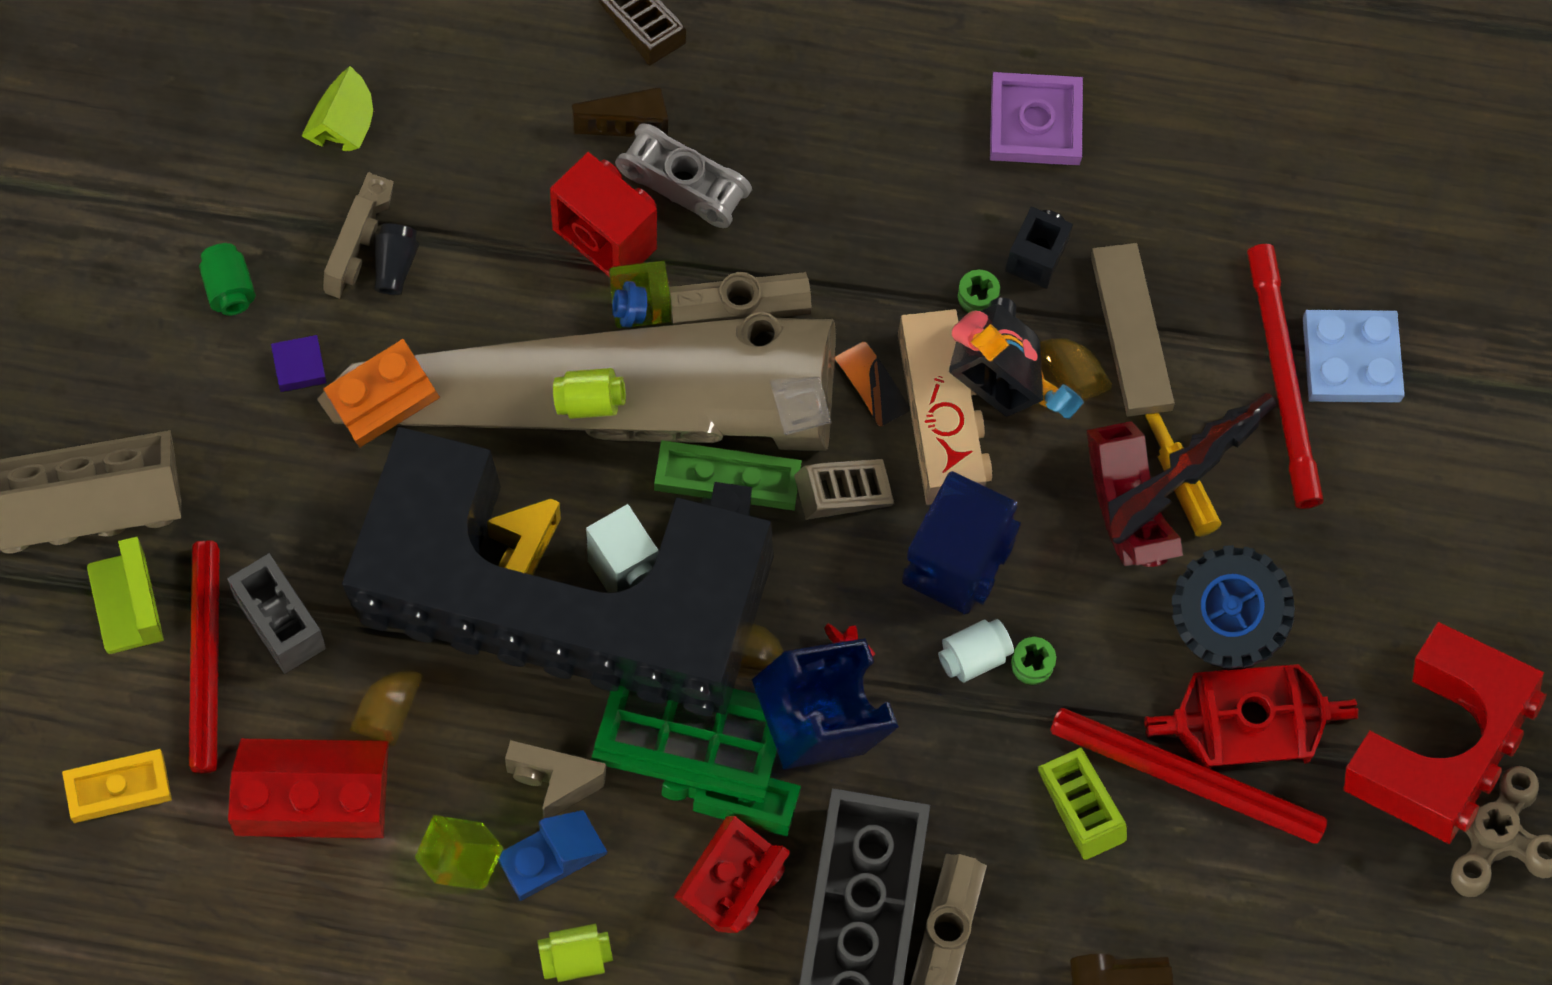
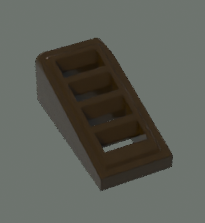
M598 0L649 66L686 44V28L660 0H629L621 6L616 3L618 0ZM640 4L645 6V8L632 16L627 14L628 11ZM650 15L654 18L641 27L637 24ZM661 26L662 31L652 37L648 35L649 32Z
M652 88L574 103L572 105L574 134L636 137L635 131L639 124L646 123L657 127L668 136V114L661 88Z

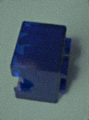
M954 471L949 472L908 549L907 559L910 563L907 569H904L902 583L963 614H969L975 602L984 605L995 584L996 579L994 578L1000 564L1005 565L1016 542L1015 537L1021 526V522L1014 519L1017 502Z
M866 638L784 651L752 679L783 769L864 755L899 727L890 702H885L879 708H874L866 698L863 687L864 674L867 668L874 663Z

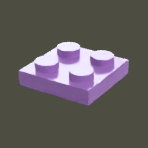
M993 72L991 81L990 161L1080 165L1082 159L1083 77Z

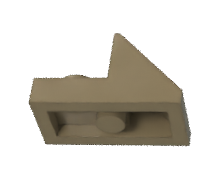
M510 740L505 757L507 773L514 774L513 778L516 781L531 786H541L542 781L549 783L543 804L544 818L557 815L600 790L605 785L607 778L605 763Z

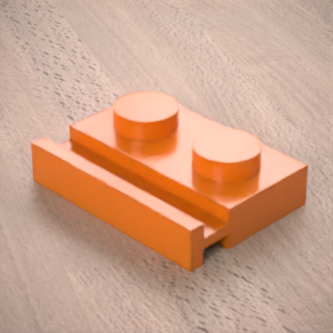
M404 339L323 388L360 448L440 398Z

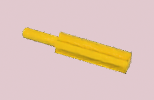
M1159 413L1146 414L1145 417L1161 448L1158 459L1164 471L1171 468L1169 454L1184 449L1180 442H1173ZM1188 456L1182 457L1178 461L1177 468L1168 476L1169 481L1173 480L1187 466L1192 465ZM1200 480L1196 484L1184 482L1174 490L1196 536L1209 535L1221 526V521Z

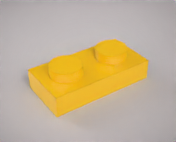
M161 749L62 771L70 818L73 823L172 801Z

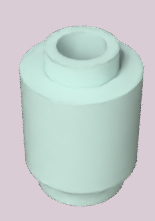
M995 619L991 622L982 620L942 640L944 650L938 652V655L947 675L950 678L957 676L964 683L1004 664L1006 657L1014 653V647L1006 628L1000 620Z

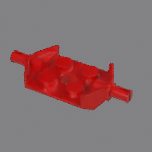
M1299 664L1193 673L1180 708L1175 709L1173 715L1145 716L1144 725L1147 728L1145 731L1147 737L1175 734L1176 737L1179 736L1181 742L1195 761L1209 769L1212 766L1303 759L1304 764L1311 761L1315 754L1325 724L1336 720H1357L1358 708H1355L1357 706L1356 699L1328 702V696H1322L1312 676ZM1248 702L1260 704L1267 713V720L1260 724L1247 721L1242 714V705Z

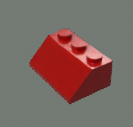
M241 738L231 771L228 821L234 835L384 838L388 741Z

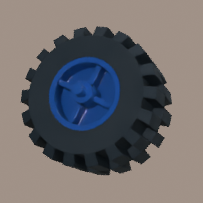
M1229 545L1223 546V549L1213 551V549L1204 552V556L1196 561L1193 559L1187 565L1188 569L1183 576H1179L1176 582L1175 595L1173 594L1172 616L1180 637L1186 646L1203 661L1211 665L1221 666L1224 669L1241 667L1245 669L1253 667L1254 664L1261 661L1265 662L1273 656L1272 654L1279 648L1281 649L1294 622V596L1285 573L1273 563L1270 557L1265 554L1261 555L1255 552V549L1244 546V549Z

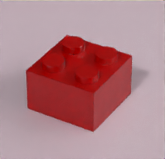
M588 151L550 187L552 230L619 286L657 250L656 203L643 189L636 188L634 190L622 180L618 169L605 159L599 161Z

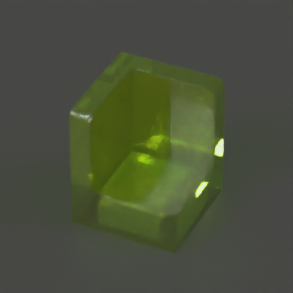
M665 261L617 266L609 269L612 304L615 290H622L625 281H633L636 286L646 288L647 311L643 324H633L632 327L671 322V298ZM614 317L616 327L625 328L621 326L620 318Z
M433 815L417 850L415 859L435 884L482 890L488 884L503 847L481 822Z

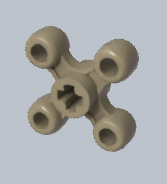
M1514 766L1508 769L1500 780L1498 787L1499 799L1496 802H1490L1479 807L1471 827L1465 832L1470 838L1472 848L1467 854L1456 860L1450 875L1451 884L1462 896L1477 897L1483 894L1489 887L1492 877L1491 864L1507 856L1520 859L1525 863L1529 872L1536 877H1552V836L1548 834L1536 836L1528 833L1521 826L1518 816L1523 809L1532 805L1539 791V780L1536 774L1529 768ZM1518 785L1524 788L1525 790H1518L1513 786ZM1497 833H1504L1503 836L1497 835ZM1539 854H1546L1551 859H1544ZM1464 873H1473L1478 878H1469Z

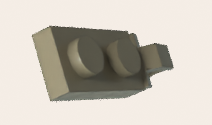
M370 172L367 173L359 194L355 196L324 270L323 291H325V294L340 299L345 285L353 286L362 265V259L357 258L362 244L370 246L378 227V220H375L376 213L389 209L394 181Z

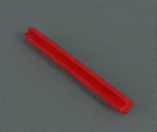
M1060 708L1055 715L1051 725V733L1053 735L1313 844L1318 843L1325 833L1327 819L1324 816L1068 709Z

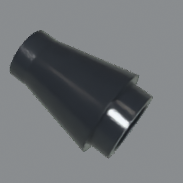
M382 224L380 226L379 234L374 235L375 291L387 295L402 294L404 282L420 245L416 241V230L399 224Z

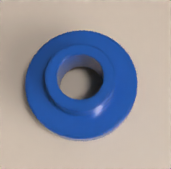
M625 281L622 290L616 289L614 292L613 316L620 318V324L625 328H631L633 324H643L647 311L646 288L636 286L633 281Z

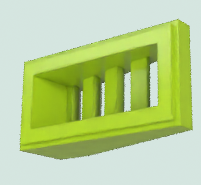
M1082 747L1038 766V772L1084 860L1112 849L1127 840L1126 823ZM1078 770L1082 773V776L1063 785H1060L1057 781ZM1084 789H1090L1091 792L1069 802L1067 797ZM1095 806L1099 807L1100 810L1081 819L1077 816Z

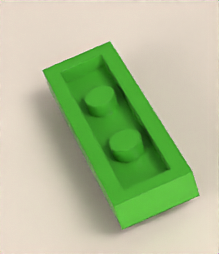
M661 440L654 491L712 498L714 482L752 487L751 505L795 511L798 489L794 475L801 469L802 460Z

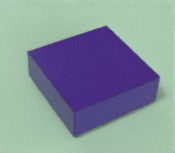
M317 335L271 344L280 392L327 383Z

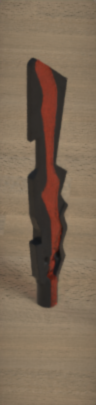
M1263 393L1246 406L1228 410L1223 419L1207 423L1202 434L1192 435L1189 447L1169 454L1171 468L1108 502L1112 541L1116 544L1123 543L1171 504V500L1166 498L1170 493L1184 482L1196 484L1220 462L1224 453L1232 446L1238 448L1259 427V421L1262 417L1275 408L1276 401L1269 393Z

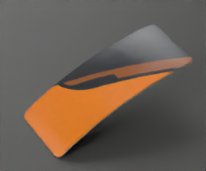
M861 342L835 356V361L858 391L878 426H883L910 411V407L895 382L866 342Z

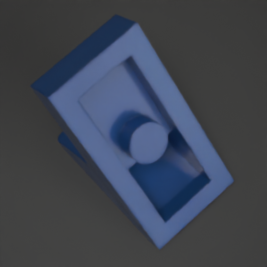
M584 810L544 818L539 821L540 831L496 854L500 866L520 901L607 855L606 848Z

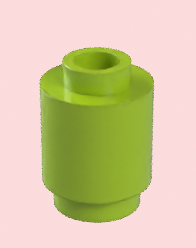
M613 368L567 371L565 376L555 377L553 382V398L556 412L558 415L568 414L570 419L617 415L618 406L625 405L626 389L623 377H616Z
M596 923L549 932L550 938L538 940L545 980L557 977L558 982L603 974L605 973L604 963L613 961L608 931L598 933Z

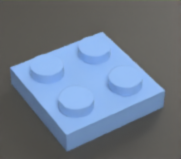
M1305 311L1303 315V331L1309 402L1400 403L1404 397L1397 311Z

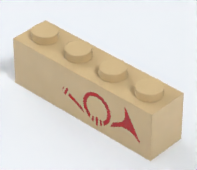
M956 309L901 315L898 329V340L926 505L982 499L986 482L992 481L990 456L988 453L981 454L979 438H984L985 430L981 410L974 411L971 396L976 395V393L949 373L956 344L952 336V329L958 323Z

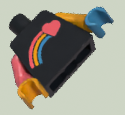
M1007 298L993 299L989 303V307L981 311L969 312L953 327L952 336L956 344L949 373L1004 416L1008 417L1039 403L1053 412H1059L1064 418L1070 419L1083 405V399L1070 387L1062 384L1058 389L1055 385L1044 379L1041 368L1040 340L1033 330L1016 318V304L1012 300Z

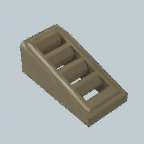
M883 459L806 465L794 475L806 520L890 507L895 504ZM873 473L878 495L871 494L866 474ZM857 475L862 496H856L851 476ZM836 478H842L846 494L845 498H841ZM821 481H827L831 499L825 498Z

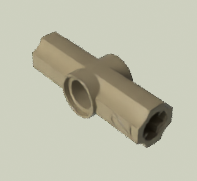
M736 272L719 282L668 287L672 325L746 319L749 315L757 312L770 313L775 318L809 315L812 311L811 291L806 272L756 278L745 272ZM736 296H743L748 298L750 302L745 305H735L730 299Z
M961 854L945 855L910 985H956L987 865L979 862L976 858ZM941 922H949L957 927L960 937L951 942L944 941L936 935L934 926Z

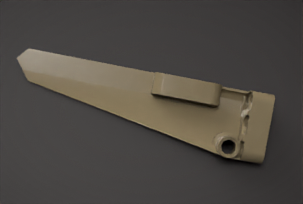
M757 312L749 315L746 319L621 330L414 355L440 398L397 425L585 430L591 437L612 441L661 442V440L671 442L714 443L721 441L723 435L766 436L773 438L777 447L781 450L827 451L830 438L836 347L835 322L833 319L775 318L770 313ZM769 331L774 333V338L769 344L765 346L753 345L755 337L761 332ZM365 362L352 363L334 381H336L340 377L344 376L345 374H347L348 372L352 371L353 369L357 368ZM613 368L616 377H623L626 389L625 405L618 406L617 415L570 419L568 414H557L553 398V382L555 377L565 376L567 371ZM324 391L317 400L334 424H344Z

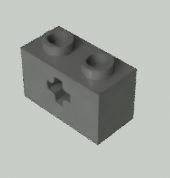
M270 553L227 578L234 599L284 674L326 649L321 630Z

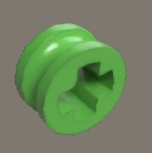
M980 269L966 273L960 280L958 301L963 310L969 313L975 310L981 311L989 307V303L993 299L999 298L1000 284L998 279L992 273ZM980 285L981 290L988 288L986 299L978 300L977 294L971 297L972 286Z
M1025 638L1018 643L1012 655V672L1018 680L1025 684H1042L1049 679L1056 664V653L1053 646L1043 638ZM1033 651L1035 657L1041 654L1045 658L1042 661L1040 670L1034 671L1032 665L1027 668L1023 665L1027 652Z

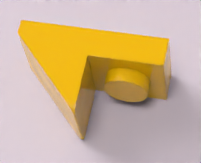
M548 499L487 521L489 537L514 548H508L505 551L499 567L530 575L534 574L561 520L560 502Z

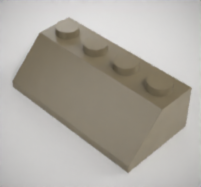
M171 430L0 459V550L4 553L20 552L28 548L29 545L49 542L53 545L67 544L77 539L78 536L95 533L99 536H113L123 532L126 528L141 525L149 528H159L169 525L173 520L181 519V494Z

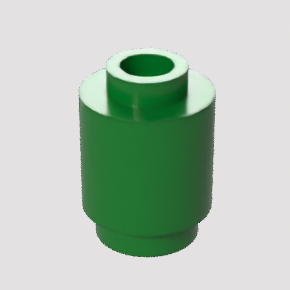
M220 243L208 247L201 253L199 271L211 309L228 316L244 312L256 297L244 255L238 252L236 246L231 243Z

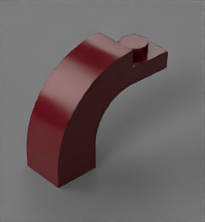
M1132 421L1086 430L1097 497L1109 537L1123 565L1135 564L1155 567L1165 564L1169 558L1183 556L1181 538L1166 522L1161 512L1123 543L1116 544L1113 542V538H1118L1122 534L1129 519L1138 511L1145 509L1155 497L1153 488H1151L1141 496L1133 499L1117 513L1110 527L1108 502L1151 479L1145 435Z

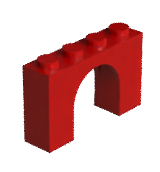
M1438 622L1415 658L1412 682L1465 708L1477 721L1482 733L1481 739L1474 747L1460 755L1449 758H1431L1412 752L1369 730L1346 767L1344 791L1450 844L1459 829L1467 832L1471 827L1479 810V805L1475 804L1482 791L1490 794L1495 787L1502 771L1498 764L1504 754L1512 757L1516 752L1524 735V730L1520 728L1525 719L1528 717L1534 720L1539 714L1546 699V694L1541 692L1544 672Z

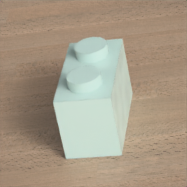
M628 504L586 528L588 562L608 593L624 591L637 585L652 570L659 550Z

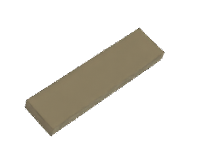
M1131 243L1092 248V265L1126 415L1128 417L1173 411L1175 402L1138 244Z

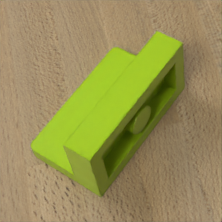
M138 537L118 541L121 552L120 556L92 562L87 565L103 644L108 654L164 641L145 553Z

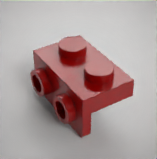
M727 816L674 898L717 932L738 933L753 922L759 911L757 906L765 891L772 888L782 877L785 871L783 863L790 854V851L783 845H771L736 816Z

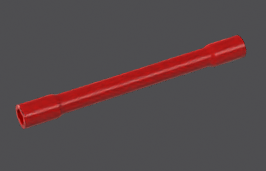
M1259 244L1248 249L1247 254L1253 286L1258 294L1285 435L1295 506L1300 509L1313 508L1321 505L1324 500L1317 464L1313 459L1280 291L1281 279L1275 248L1271 244Z

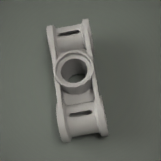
M646 123L639 124L635 131L636 139L628 151L621 153L615 161L619 171L630 180L643 184L669 198L672 202L678 203L698 214L711 225L719 228H728L733 221L731 214L741 198H747L752 191L749 181L738 172L723 167L701 155L696 150L672 139L657 127ZM677 172H687L693 178L681 180L676 178L674 174Z

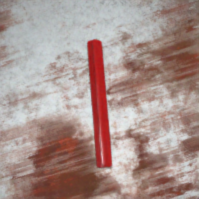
M211 540L196 541L192 545L189 767L192 772L200 774L212 773L217 769L220 549L217 542Z

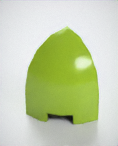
M351 66L343 71L329 86L318 102L301 135L316 145L323 146L325 140H329L335 143H343V151H352L360 148L367 134L373 115L371 93L363 78Z

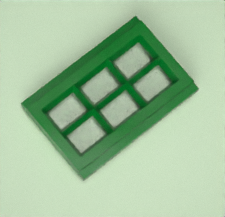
M619 686L618 691H610L591 760L605 763L607 767L764 803L789 701L733 689L726 715L713 712L711 716H702L688 711L682 703L674 702L673 700H665V703L662 704L649 702L640 698L636 691ZM714 763H718V764H721V765L733 767V768H736V769H732V768H728V767H724V766H720V765H715Z

